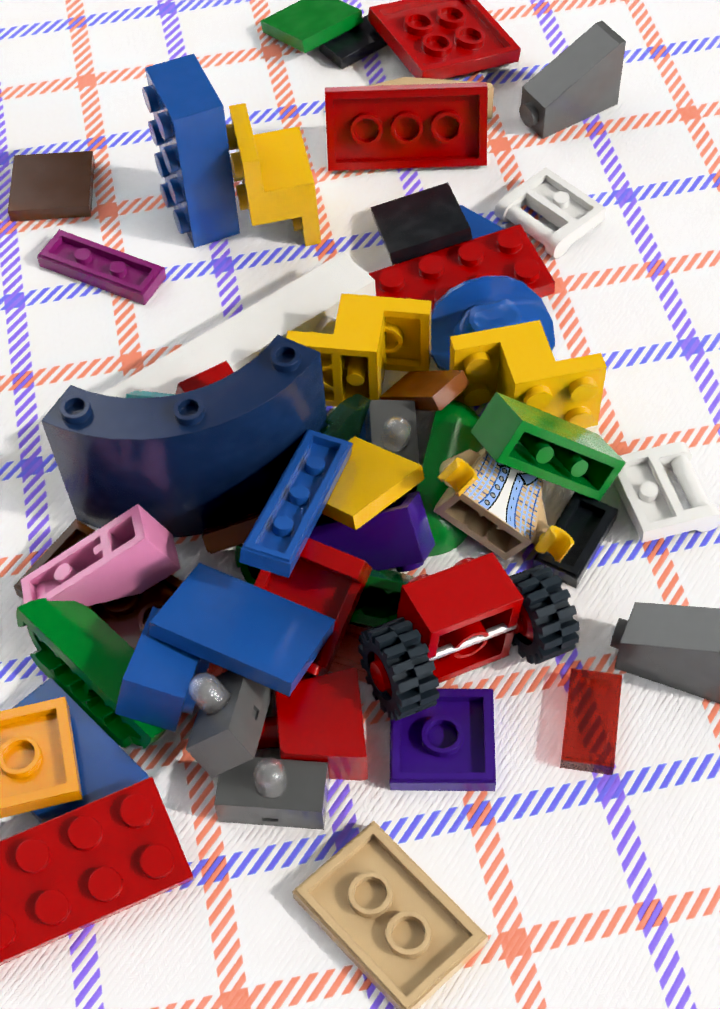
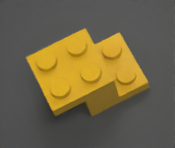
M246 103L229 106L232 124H226L229 151L236 149L235 153H230L234 182L242 181V184L236 185L240 210H249L252 226L291 219L293 230H301L305 246L321 244L315 182L300 127L253 135Z
M341 293L333 334L288 330L286 338L321 353L326 406L342 407L344 404H347L356 409H367L369 400H381L380 396L382 394L385 370L406 372L430 370L432 301Z
M540 320L450 336L449 370H463L470 382L468 387L454 400L462 402L467 406H479L490 402L495 392H498L585 429L598 425L607 368L601 353L555 361Z

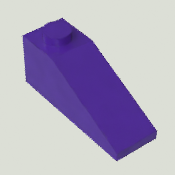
M419 491L404 494L357 530L321 514L309 537L365 560L372 569L378 571L396 568L397 572H407L419 568L424 564V561L435 546V540Z

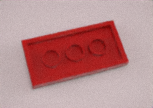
M487 82L325 87L328 171L487 166Z
M521 224L368 273L375 280L376 296L432 301L431 313L434 304L449 289L467 280L482 276H509L523 281L540 298L555 293V281Z
M149 777L0 841V966L194 880L153 777Z

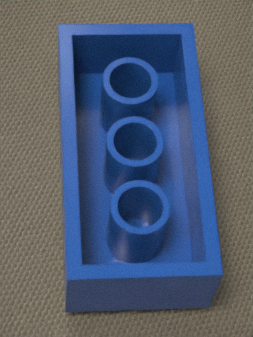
M193 53L145 67L148 86L142 87V93L147 109L150 113H153L154 120L148 121V126L153 142L156 146H159L160 152L154 153L155 163L160 176L165 178V183L160 184V191L166 207H174L175 209L173 210V216L179 233H187L194 248L240 234L224 106L199 61Z

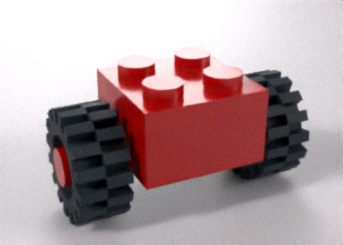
M493 552L475 559H462L453 567L432 575L422 574L413 578L407 584L402 585L397 619L361 632L362 635H359L358 640L361 645H358V651L363 657L360 662L362 668L367 672L368 676L365 679L368 685H372V695L375 701L380 700L381 710L384 713L387 712L388 718L397 721L437 704L436 700L439 699V691L436 689L439 683L509 656L511 645L513 647L518 645V654L522 658L526 657L528 663H535V665L574 650L576 648L575 644L579 642V636L576 631H579L580 627L579 622L573 619V615L577 614L575 605L570 606L568 598L571 597L568 589L562 590V580L558 575L553 577V570L549 567L544 568V565H538L508 576Z

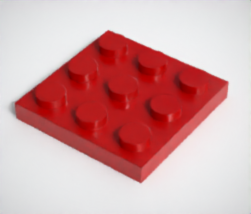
M400 0L369 7L368 21L415 78L446 79L519 62L521 48L478 0Z

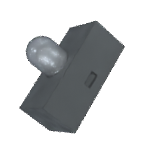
M369 400L365 417L366 441L420 464L415 401ZM418 484L407 493L416 492Z
M229 670L216 677L210 673H200L189 684L190 697L199 706V710L186 750L211 778L255 758L273 689Z
M255 757L248 762L219 774L214 802L218 821L324 830L330 782L328 762Z

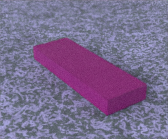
M60 229L37 255L40 267L142 305H146L166 279L165 267Z

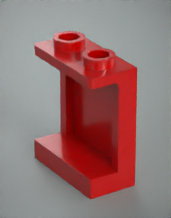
M311 538L308 539L289 578L261 569L254 586L335 619L332 635L301 680L309 679L312 674L316 676L328 674L372 571V567L365 560Z

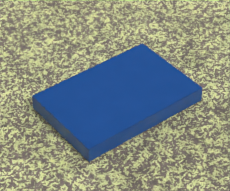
M199 562L149 622L148 635L290 696L332 635L335 619Z
M51 677L13 708L60 697L66 698L70 711L83 799L30 811L41 824L149 778L148 774Z

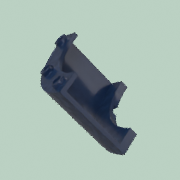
M277 335L257 357L238 371L205 387L165 397H113L89 392L70 385L41 422L77 520L100 529L139 504L173 534V538L200 535L203 534L206 528L262 510L307 429L329 435L321 353Z

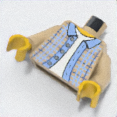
M485 448L479 452L466 450L441 463L439 467L440 475L437 478L449 487L433 511L505 561L530 544H533L537 552L541 554L548 552L555 561L560 563L574 545L573 538L567 532L557 526H549L547 523L543 500L541 499L542 479L496 462Z

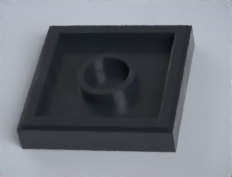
M448 182L370 207L374 222L392 265L472 239L470 226Z

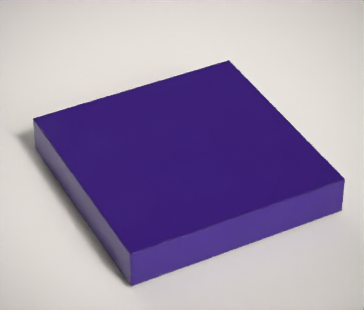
M437 689L439 691V699L436 700L437 704L397 721L390 719V790L495 791L493 689Z

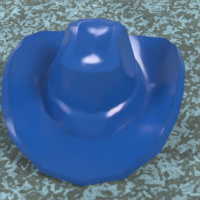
M482 276L467 280L449 289L434 304L431 313V357L438 369L449 370L450 336L537 320L541 321L550 348L553 351L555 347L553 321L542 299L523 281L509 276Z

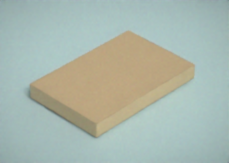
M372 821L292 891L293 898L396 1009L420 1008L488 943L489 936L375 821Z

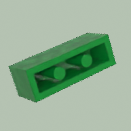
M495 392L470 431L496 462L598 501L602 499L626 464L599 434L498 392Z

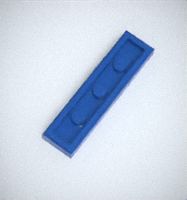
M307 429L240 551V563L287 578L290 577L351 456L353 443Z

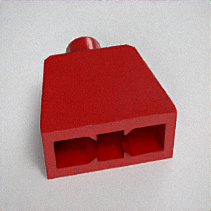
M348 668L301 680L290 696L276 691L277 716L265 718L257 750L280 748L281 759L328 762L329 779L368 780L367 754L357 668Z

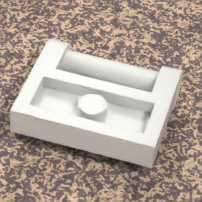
M547 167L503 196L494 209V215L502 221H511L515 225L521 224L524 231L545 246V251L555 259L562 257L572 243L604 221L606 207ZM527 205L559 229L555 232L521 208Z
M673 442L619 455L626 464L615 478L614 484L641 543L692 530L708 532L720 525V510L716 504L710 503L690 463L692 454L685 442ZM664 467L674 471L691 508L683 509Z

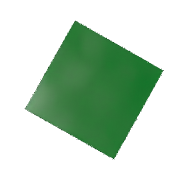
M300 0L260 22L263 33L301 52L307 53L353 29L364 21L361 9L340 0Z

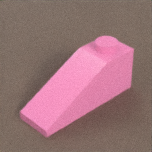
M137 504L22 578L21 586L24 604L36 599L46 598L47 601H76L85 606H91L141 594L181 569L173 534Z

